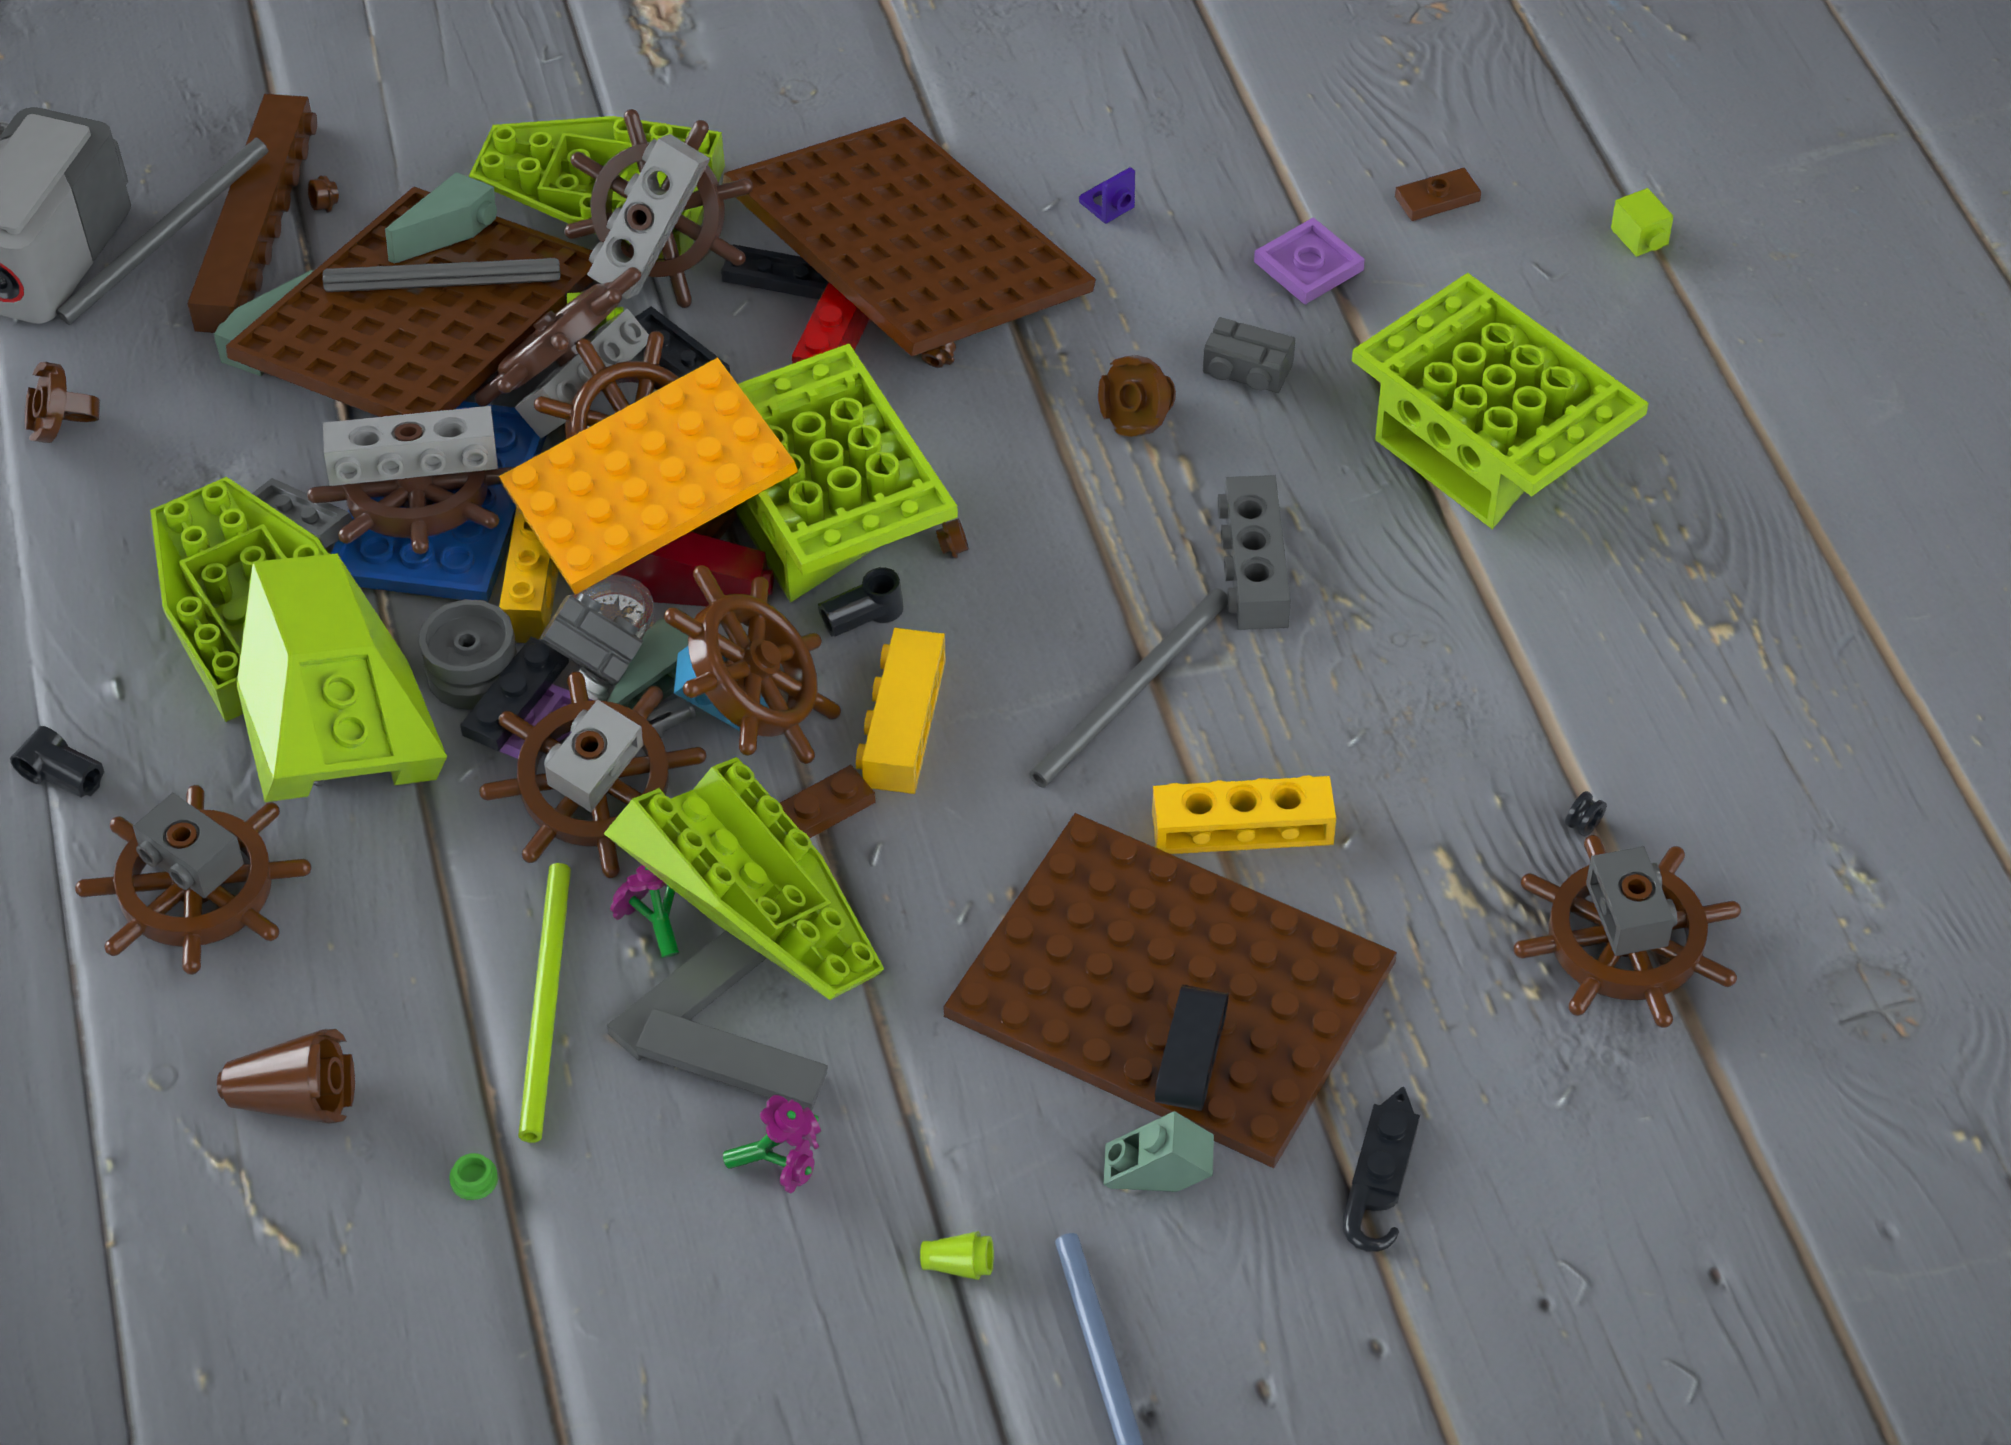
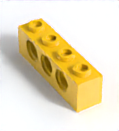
M517 507L499 607L510 617L516 643H526L531 636L540 639L551 621L559 570Z
M1305 775L1298 778H1258L1255 780L1227 782L1217 780L1210 783H1170L1153 786L1152 817L1156 848L1169 854L1334 845L1336 813L1330 776L1314 777Z

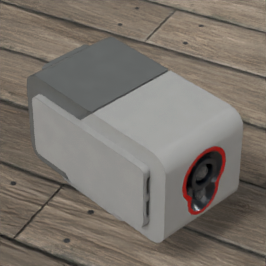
M38 107L25 108L19 111L10 123L0 121L1 316L37 324L52 320L57 315L56 310L68 300L93 264V261L96 260L129 213L131 201L126 187L128 183L126 170L118 142L112 137L111 129L106 123Z

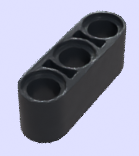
M1182 984L1158 1074L1155 1102L1197 1111L1203 1110L1224 1027L1229 993Z

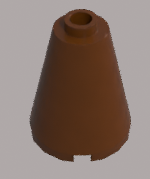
M322 1029L228 1061L217 1076V1091L219 1096L231 1108L329 1124L341 1122L347 1117L341 1115L343 1107H352L354 1100L355 1071L352 1054H343L339 1042L347 1041L341 1032L337 1029Z

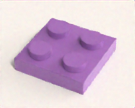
M1314 217L1255 250L1254 263L1305 305L1364 271L1365 259Z

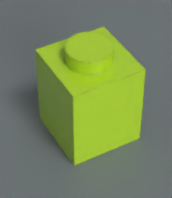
M1646 188L1615 200L1611 229L1637 257L1669 244L1674 216L1651 190Z

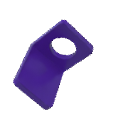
M1129 167L1079 196V203L1105 224L1135 207V170ZM1102 195V206L1097 205L1093 201L1095 197Z

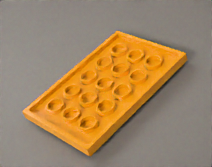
M717 357L500 475L499 478L503 487L576 595L797 473L798 470L795 461Z

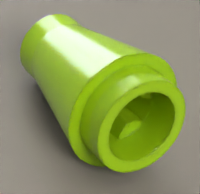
M979 1231L934 1241H922L920 1248L922 1270H934L979 1280L981 1275H991L994 1264L992 1237L981 1236Z

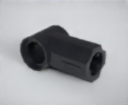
M878 567L870 570L863 577L861 585L818 603L819 614L831 637L841 635L872 620L878 623L892 622L900 617L904 607L899 576L894 570L887 567Z
M39 726L10 757V763L13 768L26 780L35 784H40L43 780H46L81 798L85 795L91 797L97 791L104 774L101 762L70 748L57 732L46 726Z

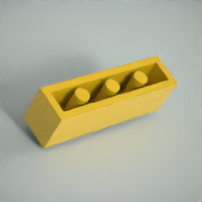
M894 628L890 644H883L880 669H884L882 677H875L872 690V701L876 702L874 710L868 709L866 712L864 735H867L866 744L859 743L856 753V769L862 770L863 779L872 789L911 794L916 792L946 662L944 633Z

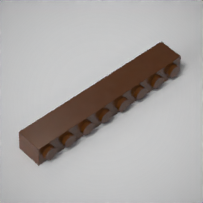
M264 94L246 145L254 138H258L266 145L269 152L229 188L187 303L195 332L215 333L217 327L222 322H225L236 308L253 300L255 293L260 292L262 288V273L265 265H269L271 262L274 238H279L281 219L283 213L289 211L292 187L297 186L299 182L300 164L302 160L307 159L310 136L315 135L317 131V115L315 112H311L309 98L306 96Z

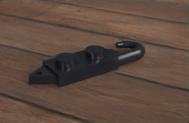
M1401 1087L1381 1105H1373L1343 1215V1232L1347 1240L1356 1248L1366 1252H1379L1389 1248L1396 1241L1399 1234L1398 1228L1392 1227L1384 1237L1370 1238L1361 1231V1223L1365 1210H1387L1394 1207L1399 1200L1420 1120V1115L1414 1114L1405 1087Z

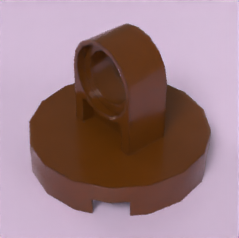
M1131 355L1114 359L1110 363L1113 366L1108 374L1102 375L1099 381L1098 402L1103 418L1111 420L1112 424L1117 428L1114 431L1119 435L1137 437L1153 433L1163 424L1168 411L1174 405L1176 390L1172 379L1165 376L1160 366L1148 357Z
M40 362L36 366L32 375L40 376L36 388L28 387L25 403L26 430L34 431L29 437L30 441L52 443L57 437L62 420L74 422H95L99 420L100 399L88 394L68 392L65 371L61 364Z

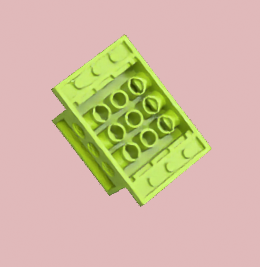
M1468 272L1354 348L1352 352V362L1381 383L1375 440L1492 530L1524 492L1531 497L1645 416L1649 404Z
M850 344L738 383L744 394L793 458L798 470L797 473L742 502L736 510L739 520L757 549L766 552L767 565L770 570L774 571V577L790 603L874 549L958 517L957 504Z

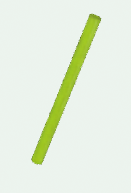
M554 863L549 866L518 1133L519 1139L528 1143L540 1141L543 1132L571 868L563 863Z

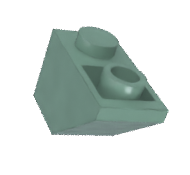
M1173 1111L1106 1143L1103 1185L1110 1189L1172 1192L1183 1190L1213 1176L1214 1134Z

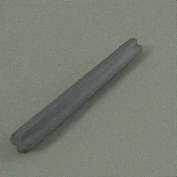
M557 258L331 268L323 271V286L326 292L554 282L560 280L561 275L559 260Z

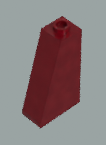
M688 532L610 575L611 588L635 591L644 596L649 602L707 607L709 603L693 576L696 567L703 565L709 568L724 596L729 594L751 595V583L756 577H764L768 581V595H771L774 585V571L767 569L766 552Z

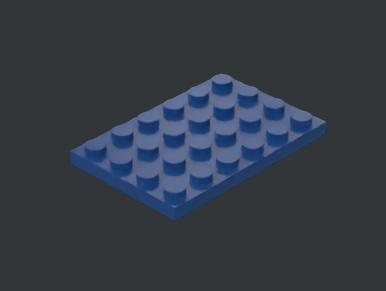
M463 401L456 409L484 406H479L474 402ZM487 405L491 406L498 468L519 466L541 454L547 435L541 439L515 407ZM502 484L491 485L487 488L486 499L481 507L497 514L499 523L495 528L489 529L472 520H468L452 530L428 536L429 548L424 554H416L412 550L411 538L390 537L368 530L349 544L338 540L335 542L331 554L337 553L359 587L458 600L469 599L489 602L511 540L517 506ZM452 489L447 491L455 494L460 489ZM374 497L371 499L379 502L384 497Z

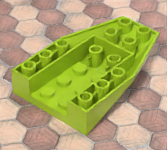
M617 116L496 124L492 126L469 177L494 186V192L570 224L591 218V196L596 181L571 164V156L576 152H580L605 166L615 155L632 147L624 118ZM641 120L647 142L653 139L658 140V138L669 134L685 142L692 129L691 127ZM708 130L698 151L710 158L707 165L719 182L725 168L722 132ZM637 163L627 168L620 177L629 182L635 173L640 175ZM662 171L657 173L660 187L667 176ZM613 192L612 212L618 207L622 209L626 198L616 192ZM703 206L684 210L681 213L701 226L704 219ZM673 228L672 231L680 256L693 245L694 240ZM662 251L658 257L660 259H664Z
M224 477L150 510L164 613L224 721L227 722L243 715L236 684L252 563L256 561L326 555L329 553L315 535L228 477Z
M336 553L253 562L236 685L264 801L271 802L308 797L314 781L390 771L394 785L437 780L447 755L409 662L339 555Z
M738 757L711 767L693 790L671 799L660 788L633 798L604 832V835L718 926L829 1000L876 977L884 970L881 961L823 856L812 845L808 835L794 824L783 811L781 804L769 795L757 781L752 770L743 764Z

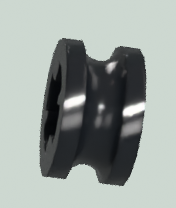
M1583 792L1568 811L1565 824L1570 828L1578 826L1579 833L1583 836H1588L1603 818L1607 807L1606 802L1602 800L1595 802L1590 792Z

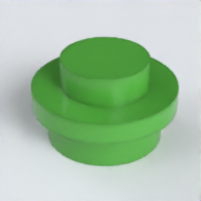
M470 1153L460 1157L451 1169L449 1180L451 1188L457 1196L466 1200H478L486 1197L495 1189L498 1182V1173L496 1166L491 1160L481 1154Z

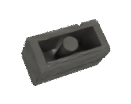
M1219 317L1213 328V333L1210 334L1205 344L1203 372L1211 374L1219 380L1229 379L1247 384L1255 390H1268L1279 393L1285 378L1293 366L1295 337Z
M579 593L577 598L571 595L566 596L539 640L610 685H617L643 643L642 639L635 636L639 629L619 616H616L614 621H611L598 613L602 606L582 593Z

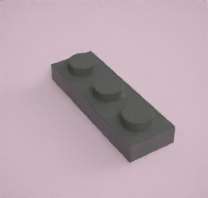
M273 478L252 493L315 535L324 548L337 542L340 529L353 521L350 512L328 502L312 503L308 500L307 493Z

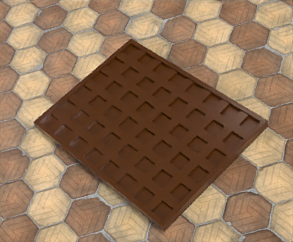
M906 117L725 172L722 184L749 179L753 184L752 191L749 194L735 198L911 357L1091 293L1094 290L1096 279Z
M413 187L226 345L227 357L378 417L454 410L498 370L500 362L516 346L536 330L533 325L549 311L552 310L554 313H557L567 305V293H581L594 281L593 278L587 275L593 264L589 262V257L593 250L496 216V219L473 238L398 263H392L388 261L385 228L431 193ZM557 258L560 263L561 275L560 280L554 282L326 292L323 286V271L331 268Z
M1074 813L943 1006L945 1018L1156 1115L1163 1117L1175 1111L1214 1134L1215 1142L1275 1168L1394 966L1397 952ZM1182 984L1229 993L1224 1027L1202 1111L1155 1102L1158 1074Z

